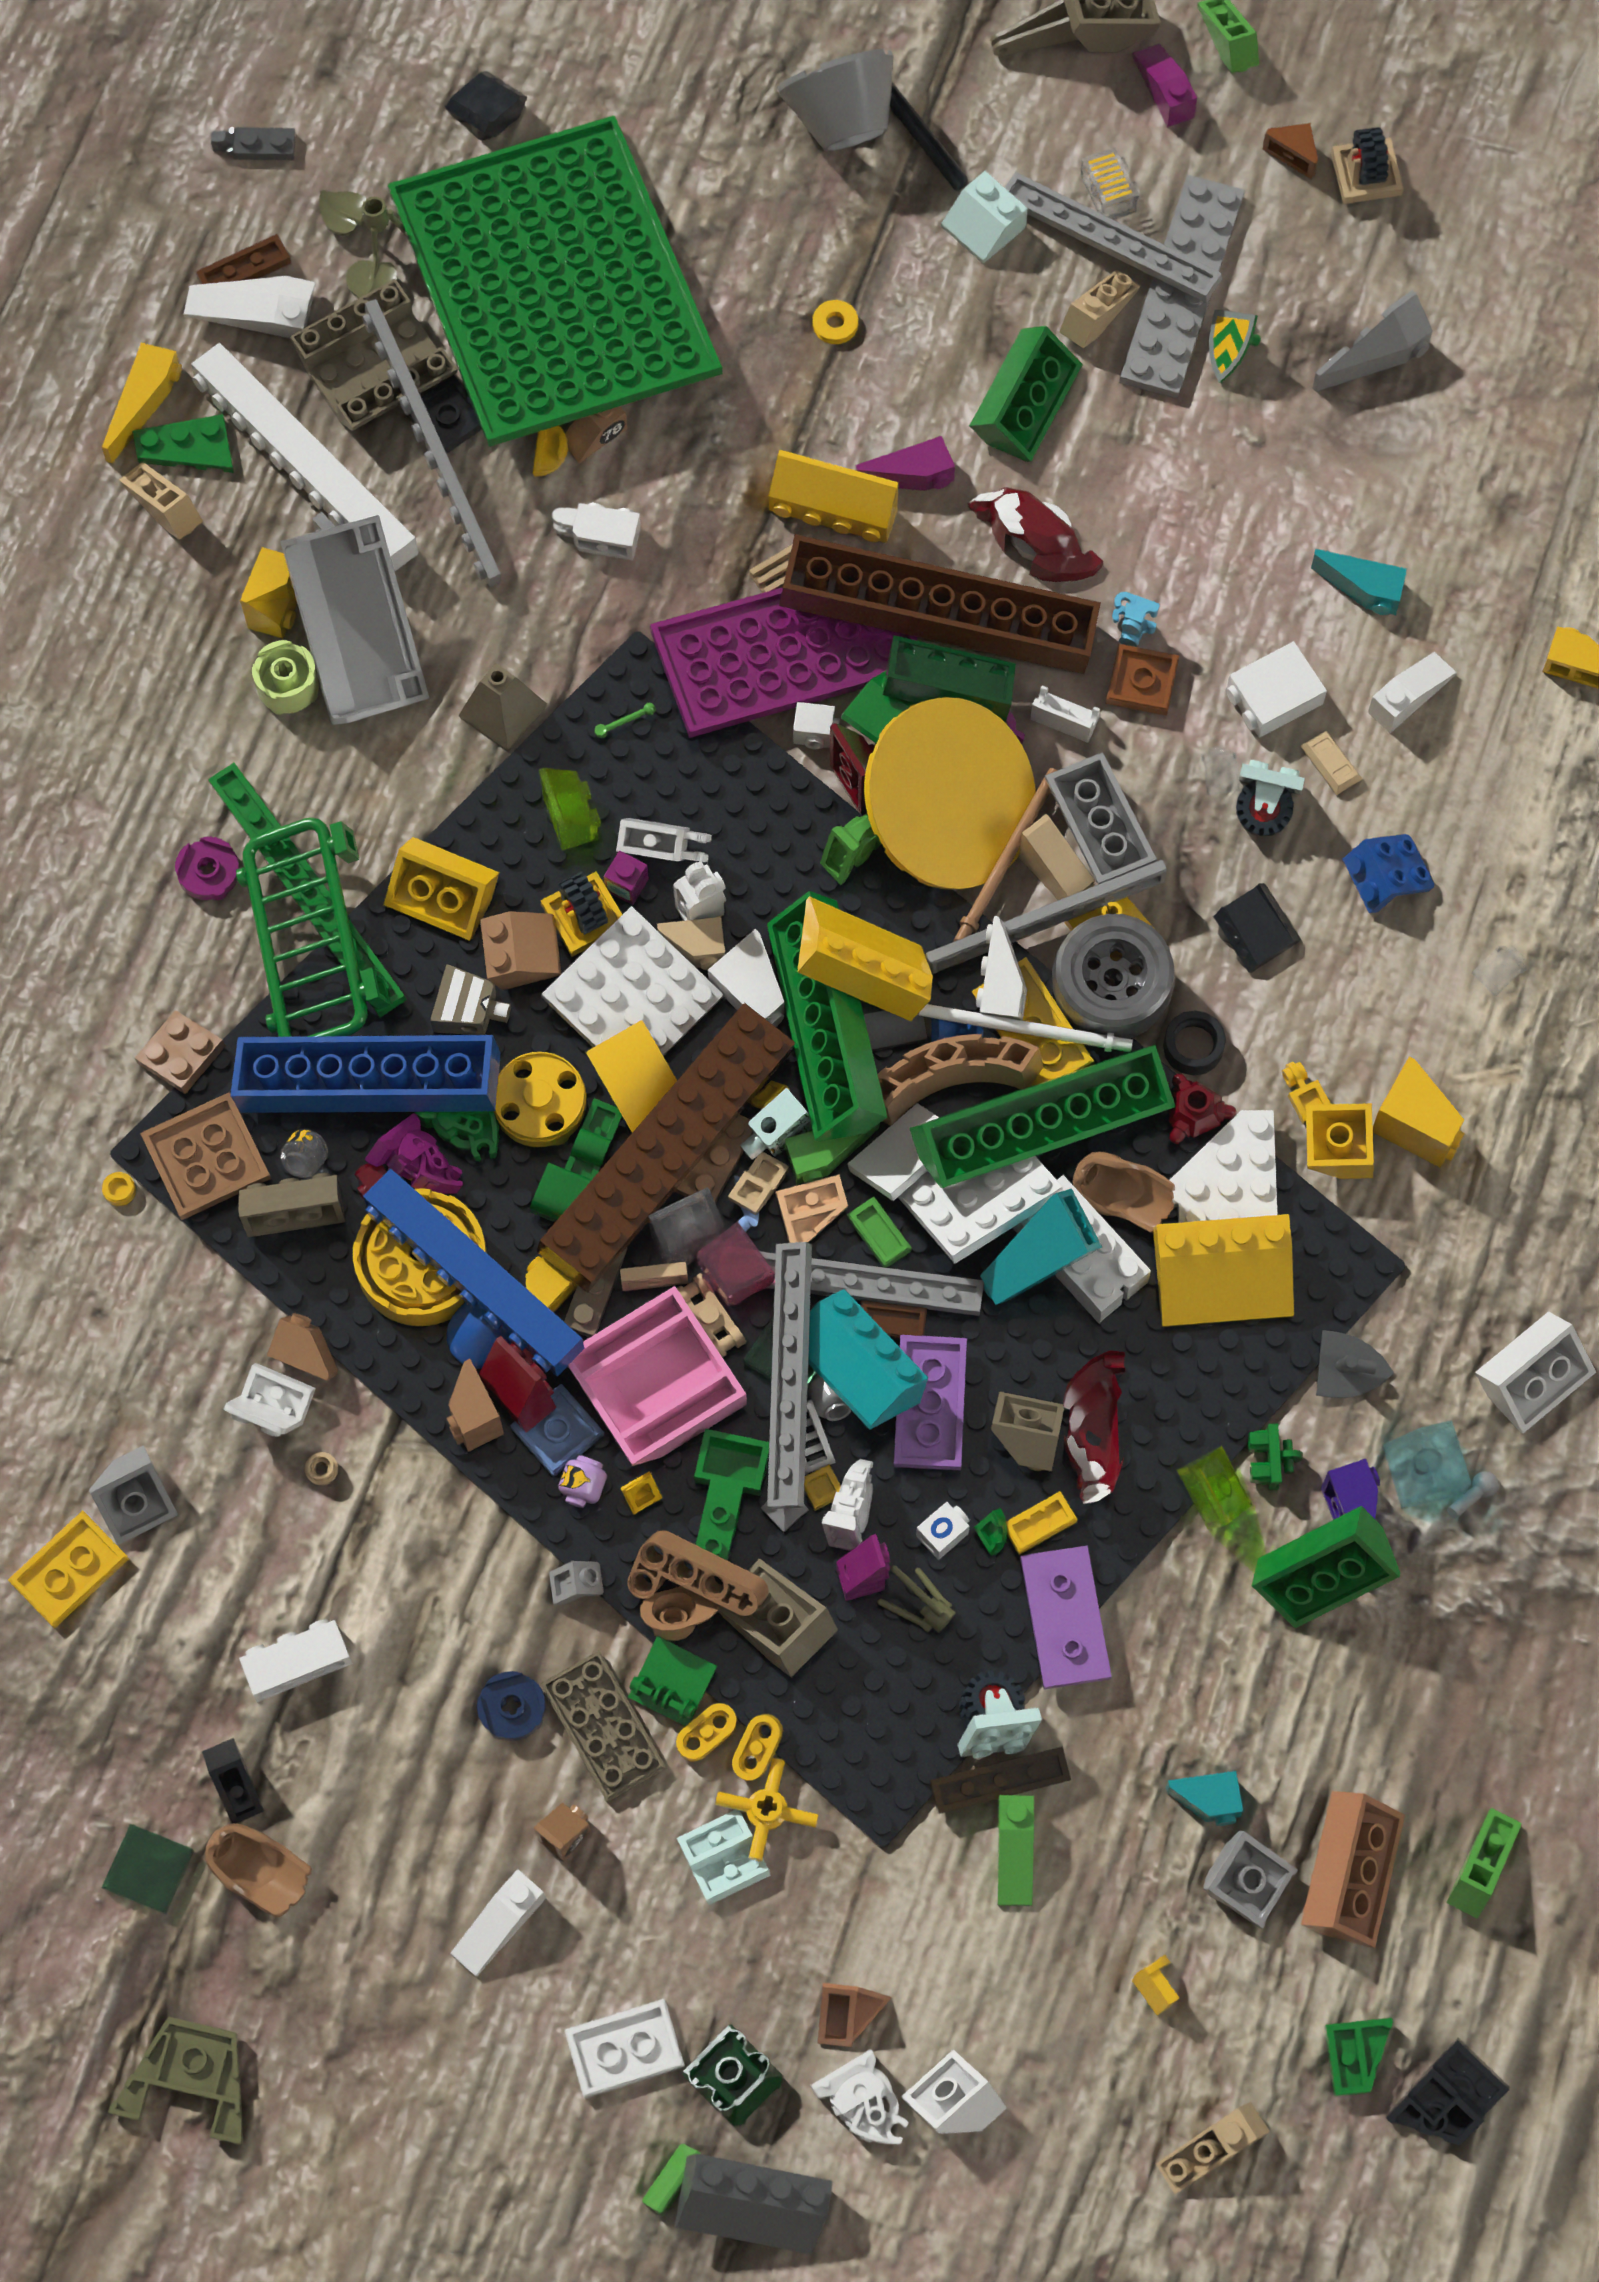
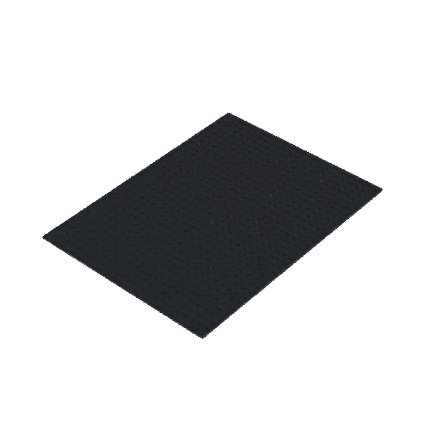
M639 631L634 632L424 840V842L500 872L492 900L483 918L509 911L545 913L540 900L558 892L559 887L557 884L580 871L586 876L597 871L604 883L603 876L618 853L616 848L621 819L632 818L690 828L689 831L712 835L711 842L699 843L694 840H688L686 851H700L708 854V862H702L703 865L707 864L712 873L718 872L725 884L726 889L723 890V893L726 897V902H724V915L721 916L725 955L756 929L761 935L781 994L782 990L767 923L808 891L834 899L838 902L839 910L921 945L925 956L927 952L954 942L953 940L961 927L959 923L962 917H967L972 908V905L956 891L928 886L920 883L905 870H900L886 855V849L882 844L877 850L872 851L867 861L859 867L854 865L845 883L840 885L820 864L831 829L836 826L844 827L855 817L863 815L749 721L689 738L655 643ZM647 703L655 705L656 710L654 714H645L608 731L604 738L596 736L595 727L597 725L603 724L606 726L643 709ZM625 853L647 864L649 880L634 905L611 894L621 913L624 914L632 906L657 931L658 923L684 921L675 907L673 884L685 876V871L690 865L699 861L687 859L672 861ZM391 872L348 915V919L403 992L406 1001L381 1018L367 1001L366 1022L358 1032L350 1036L468 1035L433 1032L430 1020L446 964L488 980L481 922L473 938L469 941L385 906L384 901L392 875ZM982 914L978 921L979 928L976 933L987 929L988 924L993 925V922ZM556 931L562 974L586 950L572 957ZM1016 941L1011 943L1017 962L1027 957L1055 1000L1052 989V971ZM326 945L311 951L280 983L284 985L340 966L341 964ZM989 952L932 974L931 1000L928 1004L980 1013V1008L976 1007V998L972 991L984 984L985 976L981 975V964L983 957L988 956ZM698 967L697 969L709 980L708 970ZM342 971L283 991L287 1015L350 994L347 972ZM559 976L506 990H501L495 985V1001L511 1004L510 1015L507 1023L490 1019L484 1035H493L501 1052L499 1073L516 1057L531 1052H548L558 1055L571 1063L578 1071L586 1089L587 1108L582 1123L569 1137L568 1141L558 1146L532 1147L514 1141L500 1129L498 1132L499 1143L496 1157L490 1158V1149L482 1147L478 1151L481 1160L475 1161L471 1150L458 1149L441 1139L436 1134L434 1127L427 1129L420 1125L421 1131L430 1134L437 1140L436 1145L440 1148L439 1151L445 1156L449 1165L462 1170V1175L457 1180L463 1181L461 1189L458 1193L444 1195L455 1197L470 1209L482 1229L487 1254L525 1288L526 1274L528 1273L526 1269L537 1256L542 1258L536 1252L539 1241L555 1223L529 1212L548 1163L565 1169L577 1135L583 1126L594 1098L617 1107L586 1054L593 1047L541 998V994ZM270 994L223 1039L226 1047L186 1094L174 1087L110 1152L111 1158L180 1220L181 1218L140 1133L230 1092L231 1094L238 1037H278V1033H271L266 1024V1015L273 1013ZM724 996L664 1056L677 1080L738 1011ZM350 1000L288 1021L292 1037H307L350 1022L355 1014L353 1001ZM785 1008L784 1019L776 1028L792 1040ZM924 1017L927 1033L926 1042L872 1052L877 1074L885 1067L890 1068L904 1059L903 1055L909 1051L932 1042L931 1018ZM983 1027V1038L1001 1039L996 1029ZM1130 1038L1133 1039L1131 1052L1145 1048L1134 1038ZM1083 1044L1095 1064L1129 1053L1111 1049V1052H1106L1102 1047ZM793 1047L790 1056L763 1088L770 1081L787 1085L789 1091L808 1112L796 1053ZM1161 1061L1170 1091L1174 1092L1173 1088L1175 1087L1172 1083V1078L1176 1073ZM522 1069L515 1076L527 1078L532 1072ZM565 1080L560 1084V1087L570 1089L576 1083L572 1080ZM993 1082L964 1083L941 1089L917 1103L940 1118L1021 1089ZM749 1103L740 1115L751 1120L762 1109L753 1107ZM1168 1109L1036 1155V1157L1056 1180L1064 1175L1072 1185L1078 1163L1093 1152L1110 1153L1125 1161L1153 1168L1157 1173L1170 1180L1232 1119H1224L1221 1121L1220 1126L1196 1137L1191 1135L1189 1137L1185 1136L1181 1143L1174 1144L1169 1139V1134L1173 1127H1171L1172 1123L1168 1121ZM509 1111L503 1118L512 1121L519 1116V1113ZM415 1112L240 1113L271 1177L270 1180L263 1182V1184H266V1186L279 1184L281 1180L296 1178L299 1181L307 1180L320 1173H329L331 1176L337 1175L341 1186L345 1222L248 1237L239 1217V1194L181 1221L284 1314L292 1316L293 1313L310 1318V1324L320 1328L333 1358L564 1565L571 1561L598 1562L600 1564L604 1591L600 1597L653 1644L656 1639L653 1629L644 1623L640 1614V1607L645 1599L637 1598L630 1592L627 1584L628 1577L639 1549L657 1531L665 1530L696 1545L709 1485L695 1483L694 1480L704 1432L661 1458L632 1466L567 1366L558 1376L550 1370L547 1373L544 1372L547 1377L545 1381L553 1390L562 1384L604 1431L605 1435L580 1455L602 1463L601 1469L607 1474V1479L598 1502L593 1504L586 1503L584 1508L566 1503L567 1496L562 1494L558 1488L564 1469L553 1477L512 1431L510 1425L515 1421L490 1395L489 1397L500 1417L504 1434L468 1452L464 1443L459 1445L456 1443L446 1419L451 1416L448 1404L463 1366L452 1355L447 1344V1328L450 1320L436 1325L411 1326L389 1319L375 1309L366 1298L353 1263V1244L361 1227V1222L367 1215L365 1212L367 1206L356 1189L360 1184L354 1174L361 1166L368 1163L364 1159L378 1139ZM623 1116L601 1169L632 1134ZM553 1122L547 1128L551 1131H558L564 1125L560 1122ZM880 1122V1128L828 1176L823 1177L824 1179L840 1175L848 1207L808 1242L812 1245L811 1258L883 1267L847 1219L848 1213L872 1197H875L912 1247L910 1253L887 1268L982 1280L980 1275L1017 1235L1015 1230L1011 1228L955 1264L898 1197L894 1201L850 1172L847 1164L890 1127V1125L884 1122ZM298 1130L313 1131L306 1134L314 1135V1139L311 1142L304 1137L303 1141L305 1143L300 1141L286 1143L291 1135ZM766 1148L763 1152L789 1166V1172L776 1191L798 1186L796 1185L785 1150L777 1156H773ZM744 1151L713 1210L679 1193L673 1192L627 1246V1252L621 1269L686 1262L688 1284L693 1282L692 1278L701 1273L704 1276L711 1290L746 1340V1343L739 1348L734 1346L726 1351L727 1355L723 1359L745 1391L747 1405L708 1429L769 1442L775 1289L718 1282L717 1279L722 1247L776 1253V1244L789 1243L776 1191L759 1211L757 1226H751L742 1235L738 1234L733 1228V1225L744 1216L741 1207L728 1199V1195L735 1186L734 1176L741 1177L744 1171L747 1172L756 1159L751 1160ZM1276 1155L1277 1215L1289 1214L1294 1316L1162 1327L1154 1234L1124 1218L1100 1214L1151 1270L1149 1282L1127 1301L1123 1298L1121 1306L1100 1323L1096 1321L1055 1275L1013 1299L997 1305L986 1294L983 1285L980 1316L927 1309L924 1336L967 1338L961 1470L894 1467L896 1416L872 1429H869L852 1410L848 1416L837 1421H830L818 1416L836 1463L830 1466L840 1485H842L846 1473L855 1462L860 1459L873 1462V1467L869 1475H872L870 1482L873 1484L872 1500L867 1525L864 1532L861 1533V1538L863 1542L876 1534L879 1544L885 1543L890 1557V1571H888L889 1579H885V1590L852 1600H845L836 1570V1562L850 1551L829 1546L822 1526V1520L827 1512L831 1511L832 1503L815 1511L804 1491V1504L808 1511L788 1530L783 1532L761 1509L768 1500L769 1461L761 1496L743 1493L738 1523L728 1561L748 1570L760 1558L825 1606L838 1631L792 1677L770 1662L718 1612L710 1619L697 1624L688 1637L678 1641H667L717 1665L706 1692L718 1703L730 1706L736 1714V1719L746 1728L749 1722L756 1716L770 1714L776 1717L782 1725L783 1735L775 1754L784 1760L788 1766L879 1847L884 1848L888 1846L932 1797L933 1793L929 1780L951 1775L967 1758V1756H960L958 1743L967 1728L965 1723L968 1719L961 1718L960 1713L963 1708H959V1702L969 1681L972 1678L975 1679L977 1674L981 1672L985 1676L987 1671L994 1670V1677H997L999 1672L1005 1673L1003 1679L1008 1681L1010 1676L1014 1678L1015 1682L1012 1686L1020 1685L1022 1688L1020 1695H1023L1041 1675L1021 1556L1088 1546L1100 1609L1246 1447L1249 1432L1261 1430L1319 1365L1322 1330L1347 1334L1403 1272L1405 1263L1402 1259ZM383 1164L384 1169L388 1171L387 1164ZM401 1177L411 1186V1180ZM1177 1207L1172 1209L1167 1219H1162V1224L1178 1223ZM411 1251L410 1257L418 1261ZM619 1272L597 1333L674 1286L623 1291L621 1273ZM575 1291L554 1312L562 1321H565ZM700 1293L690 1298L694 1305L704 1300ZM810 1294V1311L819 1301L829 1296ZM855 1300L861 1306L862 1300ZM722 1330L715 1334V1337L721 1340L728 1334L725 1330ZM578 1334L582 1337L583 1342L589 1339V1337ZM892 1339L900 1347V1340ZM1109 1350L1125 1352L1124 1367L1126 1372L1115 1375L1122 1391L1117 1401L1119 1465L1122 1460L1123 1464L1113 1492L1099 1501L1083 1504L1079 1496L1081 1491L1077 1489L1078 1475L1070 1465L1063 1444L1064 1436L1067 1438L1069 1431L1070 1409L1064 1408L1052 1471H1034L1027 1466L1018 1465L991 1430L999 1392L1063 1404L1067 1384L1086 1363ZM809 1364L807 1401L811 1400L808 1394L809 1384L817 1375V1372ZM476 1369L478 1375H479L481 1369ZM807 1412L806 1419H809L810 1416H809V1413ZM813 1425L806 1427V1434L815 1431ZM1089 1430L1086 1433V1440L1089 1444L1093 1446L1100 1445L1102 1439ZM819 1438L806 1441V1448L819 1444ZM823 1450L805 1456L807 1462L825 1456ZM650 1471L663 1498L633 1514L620 1488ZM1061 1491L1078 1519L1077 1523L1020 1555L1007 1536L1002 1550L995 1555H990L974 1529L980 1521L993 1510L999 1508L1002 1509L1005 1519L1008 1521ZM945 1502H948L952 1508L958 1506L969 1518L967 1523L969 1525V1533L938 1560L916 1536V1529ZM654 1546L656 1552L663 1555L662 1550ZM684 1561L686 1567L693 1570L692 1565L689 1562ZM893 1565L897 1566L932 1599L933 1595L915 1573V1569L920 1568L941 1595L952 1604L950 1608L956 1614L941 1632L938 1633L932 1628L928 1633L921 1626L889 1611L877 1603L878 1599H883L924 1619L925 1617L920 1612L926 1604L891 1571ZM643 1574L645 1580L652 1583L651 1579ZM714 1576L716 1582L724 1585L719 1577ZM667 1579L655 1593L670 1590L680 1585ZM764 1725L761 1732L764 1737L769 1738L771 1729L769 1726Z

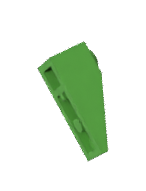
M1204 0L1197 2L1200 14L1218 54L1231 73L1244 72L1250 67L1260 65L1257 33L1230 0Z
M880 1123L864 1134L821 1142L815 1141L813 1131L786 1138L785 1152L796 1185L817 1181L828 1176L880 1128Z
M999 1795L998 1906H1032L1034 1796Z
M1490 1808L1446 1902L1447 1904L1476 1919L1479 1918L1494 1891L1522 1823Z

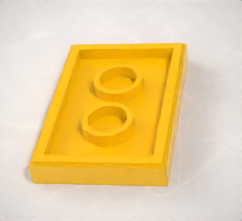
M82 1510L15 1572L8 1581L55 1629L129 1560V1557Z

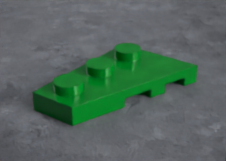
M223 414L133 430L139 463L144 462L145 464L170 467L187 465L195 466V469L198 470L215 468L223 469V472L234 473Z

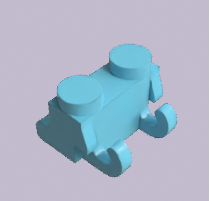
M1120 592L1116 595L1112 620L1114 623H1117L1119 615H1125L1119 641L1121 644L1137 647L1144 633L1153 634L1155 632L1156 623L1144 618L1147 614H1150L1153 618L1157 617L1160 605L1157 602L1128 592ZM1126 600L1129 602L1125 606H1121V601Z

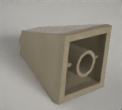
M495 663L479 682L459 713V717L509 751L547 707V703L518 678Z

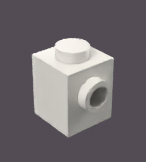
M797 702L793 728V744L805 745L811 749L830 748V726L835 723L840 725V718H835V706Z

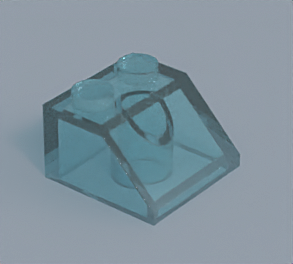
M1452 1420L1416 1429L1383 1444L1401 1509L1465 1494L1471 1485Z

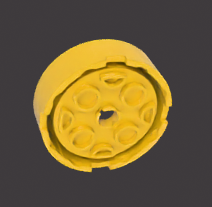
M415 1189L487 1253L480 1224L466 1205L451 1195L447 1196L442 1193L433 1192L431 1189ZM367 1214L361 1222V1227L353 1244V1263L360 1286L368 1301L384 1316L406 1325L429 1326L450 1320L459 1307L465 1303L460 1297L462 1292L455 1285L451 1287L445 1285L436 1275L438 1270L430 1263L425 1266L421 1262L412 1259L410 1254L413 1248L406 1242L403 1245L398 1243L388 1232L391 1229L383 1221L377 1224Z

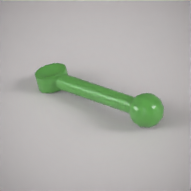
M647 703L643 709L606 726L599 724L595 727V734L599 738H604L608 731L645 714H654L656 707L653 703Z

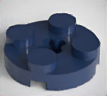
M516 1671L502 1672L489 1679L481 1694H479L477 1711L482 1725L494 1738L517 1741L530 1736L535 1730L540 1728L546 1711V1702L543 1691L537 1682ZM513 1698L514 1702H521V1707L517 1708L516 1714L510 1715L509 1711L503 1712L502 1707L507 1705L506 1699Z

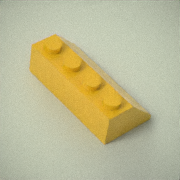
M779 449L769 492V511L774 512L780 517L801 519L812 526L823 525L830 527L841 534L851 533L862 536L869 542L880 541L887 543L898 509V482Z

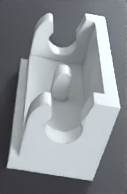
M1042 685L1039 697L1033 701L1030 720L1088 743L1101 714L1100 708L1094 706L1093 710H1089L1048 693V687Z

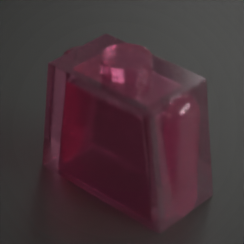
M738 1221L697 1253L698 1265L704 1272V1275L701 1277L705 1285L712 1293L717 1291L727 1306L736 1305L752 1294L775 1284V1273Z

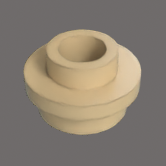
M325 1452L311 1455L305 1463L306 1477L311 1483L319 1486L331 1483L338 1474L337 1461L332 1455ZM320 1465L328 1467L327 1472L323 1475L316 1473V1469Z

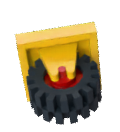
M581 871L557 884L559 887L558 892L540 900L545 913L554 915L556 931L572 957L588 949L623 915L597 871L588 876L584 875Z

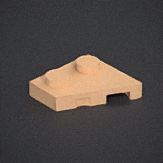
M840 1175L776 1191L789 1243L809 1242L848 1207Z

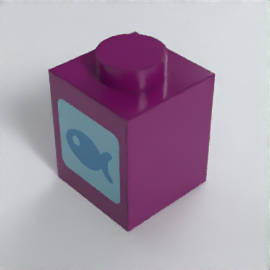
M621 851L617 853L603 876L604 884L609 893L631 905H634L649 880L647 864Z

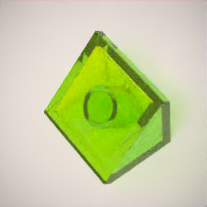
M1222 1446L1177 1469L1207 1529L1223 1527L1253 1506Z

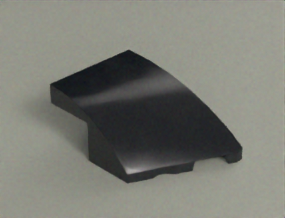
M1457 2038L1389 2112L1386 2119L1390 2123H1398L1416 2129L1420 2133L1429 2136L1434 2135L1442 2138L1444 2141L1460 2146L1484 2122L1485 2114L1510 2090V2086L1461 2039Z

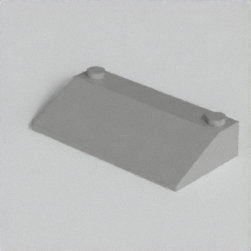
M379 515L280 541L331 724L353 722L429 699Z

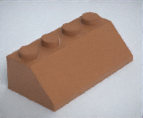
M1332 1791L1322 1836L1319 1841L1314 1870L1311 1875V1883L1303 1910L1301 1925L1325 1936L1375 1948L1405 1814L1364 1793Z

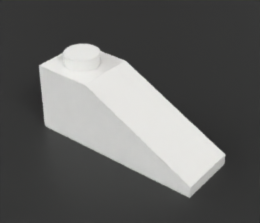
M1433 652L1395 676L1372 697L1368 713L1391 733L1448 683L1457 672L1439 655Z
M517 1869L493 1896L450 1954L477 1977L546 1899L544 1892Z

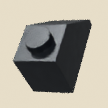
M234 1738L202 1751L209 1775L232 1824H237L265 1812Z

